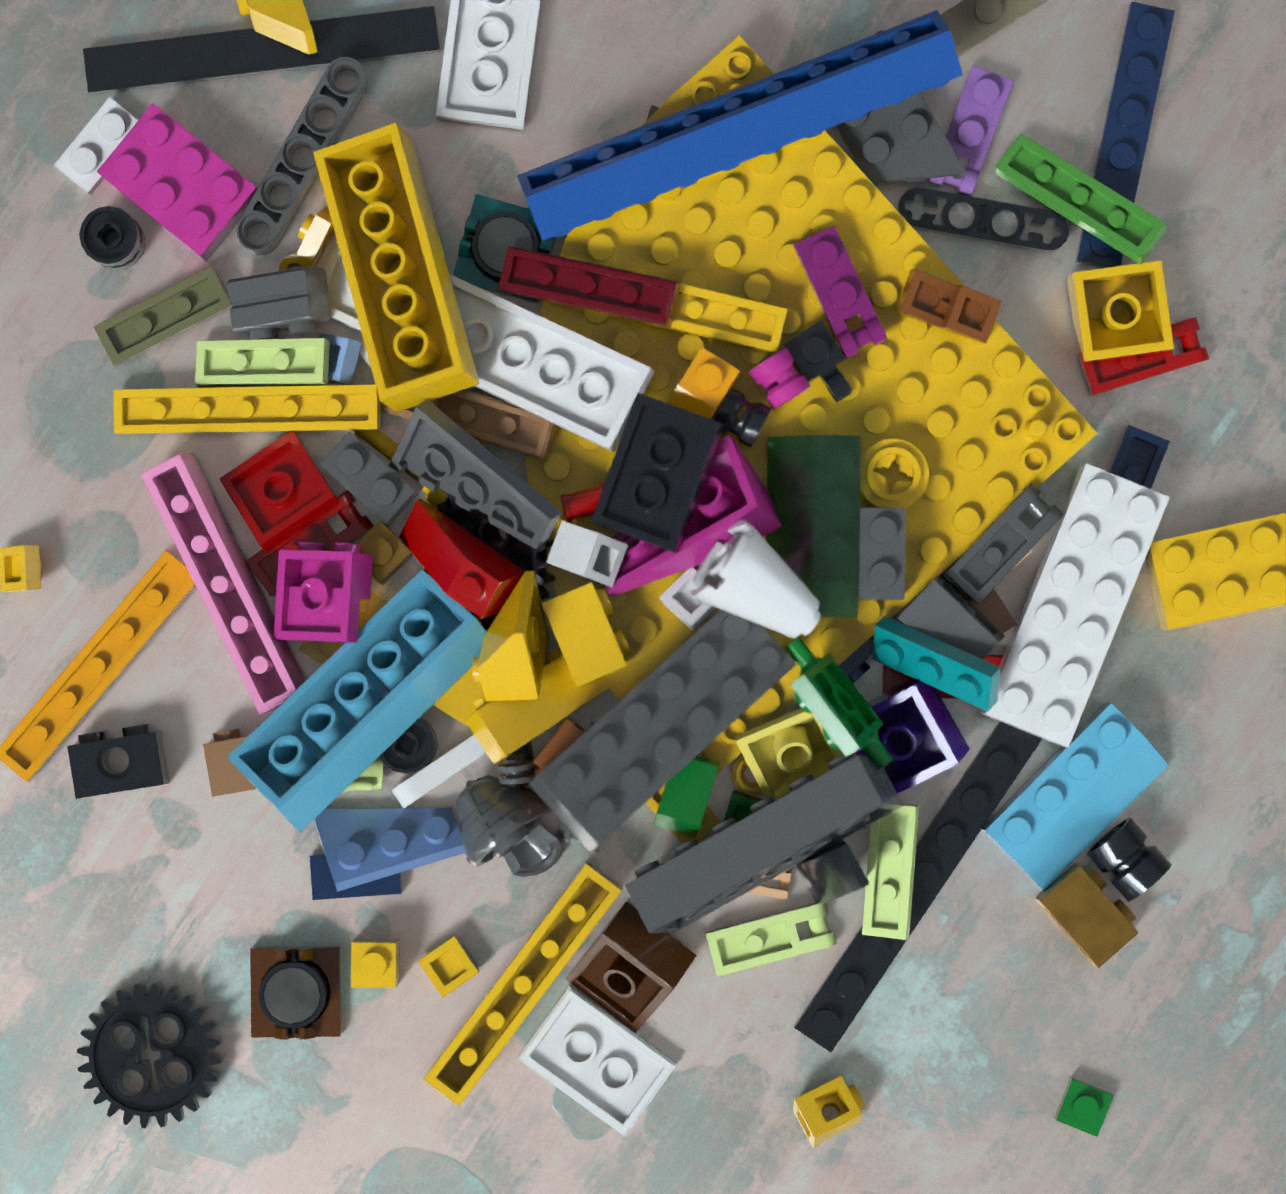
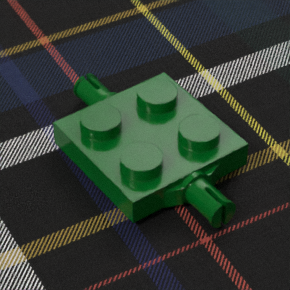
M800 636L784 647L801 668L800 676L790 684L795 690V698L801 708L807 713H812L823 727L822 732L827 742L833 748L840 749L845 757L857 749H863L878 771L889 764L894 758L877 738L878 729L883 725V722L831 654L828 653L822 658L815 657Z

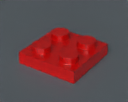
M294 431L288 432L219 478L252 534L265 552L340 503Z

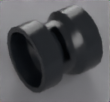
M731 388L714 421L725 424L722 433L731 432L737 435L740 443L751 448L772 408L761 402L753 404L745 399L743 393ZM743 407L745 411L738 425L735 426L733 423Z

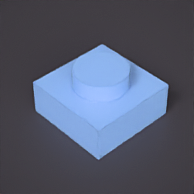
M320 333L319 338H325L330 342L328 380L352 385L362 342Z

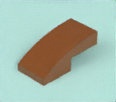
M911 269L895 312L981 343H987L1002 301L966 286L955 285L920 270Z

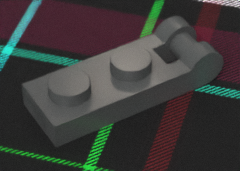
M1032 483L945 573L977 605L1064 515L1055 505L1050 507L1039 497L1041 492ZM1025 509L1038 520L1031 529L1018 518Z

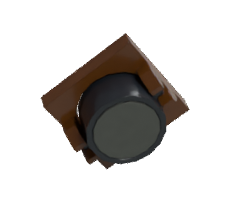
M340 946L250 948L251 1038L274 1037L280 1040L290 1038L304 1040L315 1037L341 1036Z

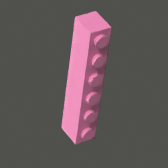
M178 454L141 473V476L259 714L271 712L277 709L306 680L286 640L273 639L275 618L194 454Z

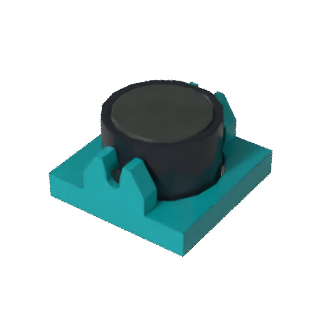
M476 194L470 216H468L464 226L463 238L460 240L453 276L481 289L538 304V299L498 290L508 246L551 255L556 237L542 241L530 209Z

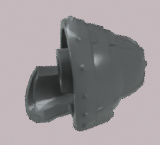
M487 775L473 781L468 780L465 789L456 800V813L461 822V839L465 847L466 860L474 867H478L493 860L496 855L498 858L504 856L513 875L527 877L546 872L557 863L562 849L558 838L540 823L543 817L550 814L551 808L531 789L523 786L517 788L510 787L507 784H500L497 777Z

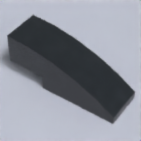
M844 840L795 866L816 903L834 900L870 884L850 847Z

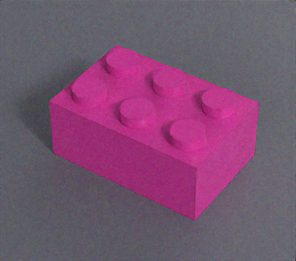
M154 103L150 105L97 170V173L206 262L238 224L258 189Z

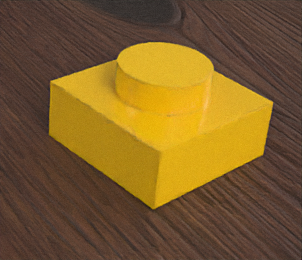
M39 545L0 548V591L18 592L41 589L42 563L39 556Z
M456 935L418 960V963L442 998L480 973Z

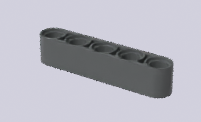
M339 57L333 60L327 67L240 218L236 228L237 237L244 248L251 254L257 256L268 255L278 247L319 176L315 157L310 165L299 168L292 164L291 157L293 152L302 146L310 147L315 152L337 144L368 89V78L362 65L357 60L350 57ZM344 70H352L359 75L357 85L350 90H341L335 86L336 77ZM323 108L334 110L337 116L335 123L327 129L317 128L313 123L315 114ZM283 184L290 186L292 197L287 204L275 206L270 203L269 195L275 186ZM256 223H265L270 228L269 238L259 245L249 243L247 234L250 227Z

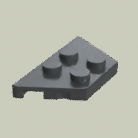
M920 93L909 96L899 104L886 105L868 112L858 120L846 121L835 125L861 171L875 186L892 185L896 181H906L908 183L927 182V178L953 176L954 179H960L968 175Z

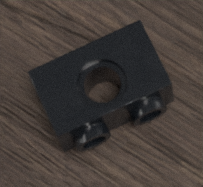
M144 724L122 728L123 737L106 740L105 731L78 735L79 744L67 746L75 798L79 799L170 783L162 732H150L149 725ZM116 747L123 749L129 758L128 767L122 773H116L111 770L107 762L108 754Z

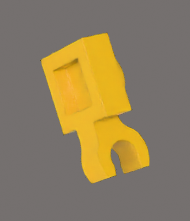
M325 207L315 216L312 214L307 216L298 233V237L303 240L299 250L290 253L281 261L279 271L290 269L292 263H298L301 267H316L320 255L324 253L334 233L328 207Z

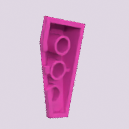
M731 435L719 440L678 553L621 532H617L612 537V539L627 544L628 547L613 587L602 584L609 598L702 564L717 541L724 545L734 536L727 530L740 520H745L751 524L762 537L782 527L768 490Z

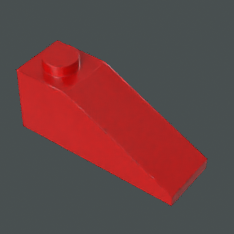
M423 499L416 501L399 535L400 539L445 594L480 619L500 612L525 573Z

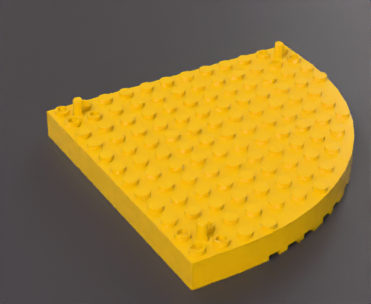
M738 35L673 93L642 126L774 73L744 39ZM824 130L818 136L802 138L782 146L775 153L762 154L741 162L734 169L719 171L703 177L691 186L678 187L660 194L648 203L632 205L615 212L607 219L594 220L574 228L568 233L559 256L674 280L681 284L786 308L787 313L778 353L785 349V343L821 320L838 344L793 247L795 243L832 226L836 227L876 316L884 328L887 341L876 346L873 342L859 348L858 354L836 366L852 388L851 394L838 403L834 401L822 380L818 377L809 383L811 387L777 409L770 410L751 448L740 443L737 435L731 432L721 433L719 440L731 435L765 485L782 527L763 538L819 600L817 611L821 613V617L817 625L808 635L805 636L801 633L797 637H801L815 657L822 658L830 653L837 664L840 665L874 635L875 625L884 616L890 619L893 618L937 576L941 575L961 557L1031 483L1038 488L1098 433L996 320L987 343H981L895 312L911 269L920 270L955 285H965ZM548 301L542 302L539 316L652 368L655 373L644 393L648 397L667 403L700 348L703 347L740 370V375L732 388L743 393L747 401L753 404L761 402L771 408L766 400L767 391L763 385L755 383L749 371L773 356V353L668 329L642 321ZM860 315L845 321L850 332L864 326ZM793 362V367H794V369L796 370L797 373L801 374L800 371L798 370V368L796 367V365H795L794 362ZM720 408L718 409L712 420H715ZM741 408L733 425H738L745 408ZM559 426L556 430L548 461L525 455L528 484L562 512L548 538L549 540H555L561 521L567 522L560 495H567L599 486L598 481L601 480L605 483L616 450L612 452ZM891 438L902 439L912 443L922 452L929 468V481L924 494L916 503L906 508L905 599L901 601L855 600L856 510L859 508H879L866 500L858 486V464L865 451L876 442ZM899 456L895 457V461L892 462L889 468H881L880 470L874 468V472H878L880 476L886 478V486H888L886 493L888 494L897 481H912V478L905 477V474L899 472ZM593 515L569 522L610 538L618 532L592 522ZM552 547L546 549V555L549 556ZM553 565L547 566L548 572L556 577L552 583L558 596L591 582L595 591L603 588L599 582ZM700 565L694 566L693 568L698 571ZM686 570L611 598L608 597L614 613L606 616L613 633L622 630L632 654L624 657L627 667L605 675V678L611 685L609 689L619 701L721 610L717 608L693 632L662 604L660 596ZM764 627L784 650V647L797 638H791ZM785 650V652L793 659L790 653L787 650ZM797 663L698 754L699 756L720 762L716 775L742 753L735 741V736L783 716L798 703L794 695L795 690L790 685L800 676L801 668Z

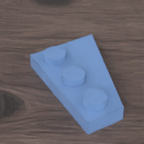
M451 807L324 809L313 820L337 892L465 853L461 833Z

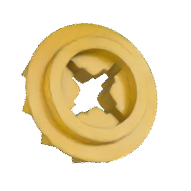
M891 438L876 442L862 455L857 468V482L861 492L867 501L879 508H907L913 505L922 497L929 481V468L924 455L915 445L902 439ZM899 456V472L905 474V477L912 478V481H897L888 494L886 493L888 487L886 486V478L880 476V473L874 472V468L879 470L881 468H889L892 462L895 461V457Z

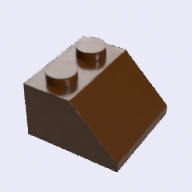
M626 901L568 974L566 980L636 1033L674 990L697 955L669 933H649L638 910Z

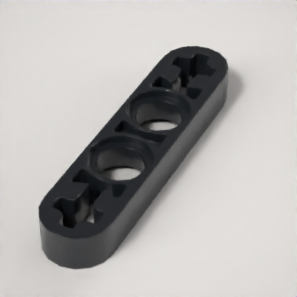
M912 188L901 196L897 206V211L914 230L1036 252L1051 253L1058 250L1066 242L1069 235V226L1066 219L1054 211L933 189ZM916 197L923 198V206L936 209L938 207L937 199L946 201L941 212V225L933 224V220L936 217L934 214L923 213L919 220L912 219V211L906 210L905 204H912ZM964 204L972 210L973 222L969 227L959 229L950 223L948 213L953 206ZM1008 212L1015 217L1017 228L1012 235L1001 236L994 231L992 220L996 214ZM1024 215L1032 216L1033 218L1029 226L1043 227L1047 220L1052 221L1053 229L1060 231V237H1053L1050 243L1046 244L1043 242L1042 234L1029 232L1027 234L1028 241L1021 240L1020 237L1025 228Z

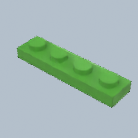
M1021 133L995 166L996 175L1140 265L1167 231V224Z

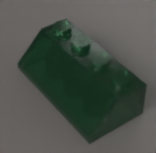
M800 435L768 437L767 490L782 527L766 535V542L819 600L817 611L821 613L820 618H858L861 436Z

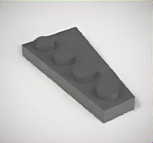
M428 399L416 406L389 467L400 473L405 470L412 472L420 477L419 484L433 492L438 488L456 497V505L469 512L473 509H478L488 515L490 524L535 549L546 543L562 512Z

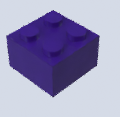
M913 678L867 702L883 722V725L878 729L877 738L894 758L883 768L897 794L959 764L970 750L937 689ZM863 749L855 750L856 755L862 754L869 757Z

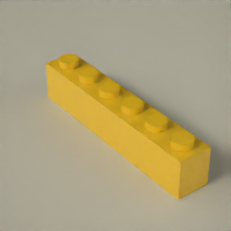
M586 861L427 1072L423 1080L460 1106L621 893L622 887Z

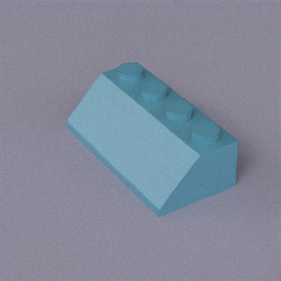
M1104 703L1074 733L1069 748L1061 746L985 823L982 830L1045 891L1167 768L1168 764L1146 737L1112 703Z

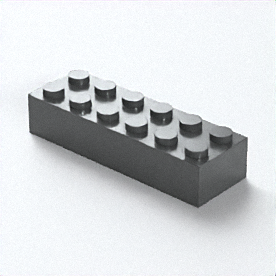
M720 610L540 772L529 785L590 852L788 673L796 663L763 626Z
M851 753L847 757L844 755L839 756L827 764L830 771L817 778L810 774L796 780L788 786L791 793L775 800L774 796L767 797L749 808L752 814L740 821H736L735 817L714 826L711 829L714 836L698 843L697 839H693L678 846L672 851L675 857L662 864L656 860L636 870L634 873L637 879L629 882L625 887L648 932L675 933L903 807L885 769L882 768L878 771L872 760L862 754L853 756Z

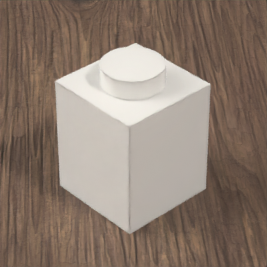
M562 520L546 563L613 587L628 545Z

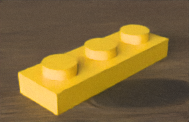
M681 284L671 328L660 327L776 354L787 309Z

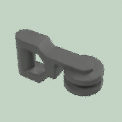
M532 740L509 754L506 761L498 764V771L506 772V774L499 776L500 784H515V787L530 786L529 783L535 778Z

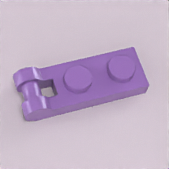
M972 65L946 133V138L957 156L969 161L966 168L968 175L960 179H954L953 176L930 178V182L941 186L943 182L959 187V193L971 196L1014 80Z

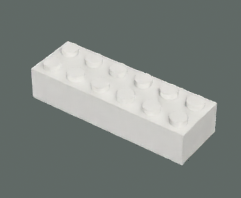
M1086 463L1080 466L1062 510L1064 515L1056 524L1018 618L1017 625L1014 628L999 665L1001 671L997 703L989 711L982 709L981 714L1059 746L1069 748L1170 497Z

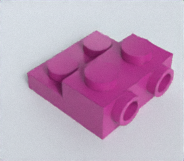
M298 542L297 550H279L273 639L357 643L360 599L371 598L373 554L361 553V545L352 543H334V551H324V544L313 542Z

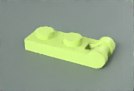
M826 902L812 903L796 909L705 932L717 977L836 945L834 931L828 930L825 915L829 914ZM808 921L812 936L799 940L795 924Z

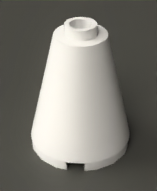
M745 520L736 522L727 530L734 536L724 545L717 541L703 560L692 582L698 588L691 590V595L701 602L791 638H795L801 633L805 636L808 635L815 628L821 617V613L817 611L819 600L751 524Z

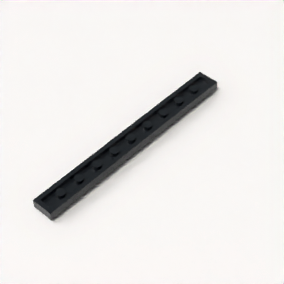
M999 721L916 844L909 936L1042 738ZM862 924L795 1023L794 1028L829 1052H832L907 939L862 935Z

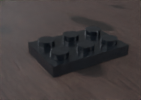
M637 393L591 521L678 553L725 424Z

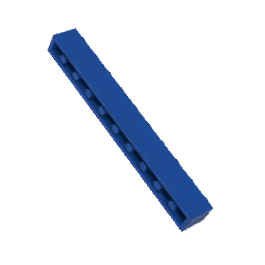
M935 10L517 175L542 241L551 237L564 236L574 228L594 220L607 219L615 212L632 205L648 203L655 199L656 196L675 188L691 186L699 179L708 175L734 169L741 162L759 155L775 153L782 146L802 138L818 136L825 129L846 121L858 120L865 116L866 113L878 108L899 104L909 96L929 88H939L946 85L950 80L963 75L951 31L939 12Z

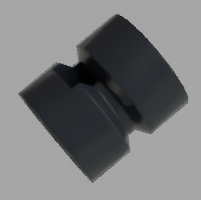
M112 206L97 208L90 212L81 224L79 236L82 248L90 258L106 269L115 271L128 269L136 264L144 253L146 244L144 231L135 219L120 208Z
M419 717L379 757L384 765L395 772L404 774L417 772L429 765L436 756L438 748L437 733L429 722Z
M1131 817L1126 818L1107 832L1087 853L1088 857L1102 873L1111 871L1114 874L1111 883L1128 902L1136 899L1153 886L1172 865L1156 846L1146 847L1145 841L1147 836Z

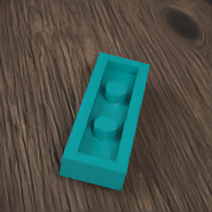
M886 616L875 625L872 660L985 711H989L997 703L1001 667Z

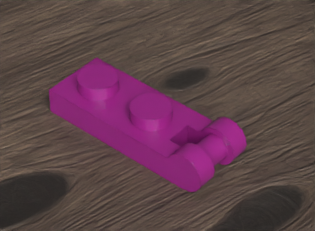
M832 226L793 245L794 250L846 359L858 354V349L873 342L876 346L887 341L884 328L876 316L836 227ZM860 315L864 326L850 332L845 321Z

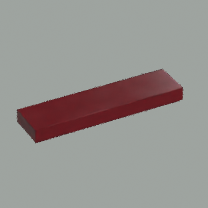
M508 246L498 290L671 328L681 283L665 278Z

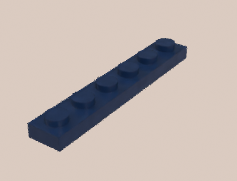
M1131 2L1129 5L1093 174L1094 179L1133 203L1136 198L1175 13L1174 10L1137 2ZM1082 228L1075 263L1099 268L1121 266L1123 253Z

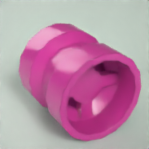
M787 348L774 354L749 371L755 383L763 385L767 391L766 400L773 410L811 387L804 374H799L794 369V359Z

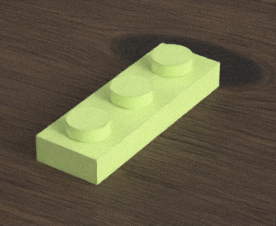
M325 338L197 341L195 385L200 388L328 385L330 342Z
M902 803L903 807L870 824L866 875L870 884L865 888L862 935L902 940L909 938L919 804Z

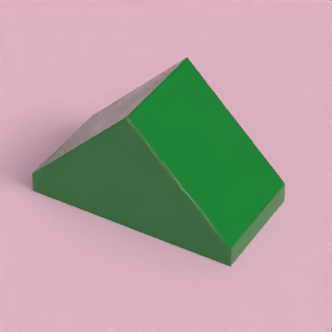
M697 755L665 784L653 825L695 838L702 823L720 762Z

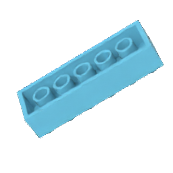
M422 569L358 630L357 643H345L236 747L227 758L301 833L472 667L474 656H480L482 641L486 631L469 611L446 595L436 581Z

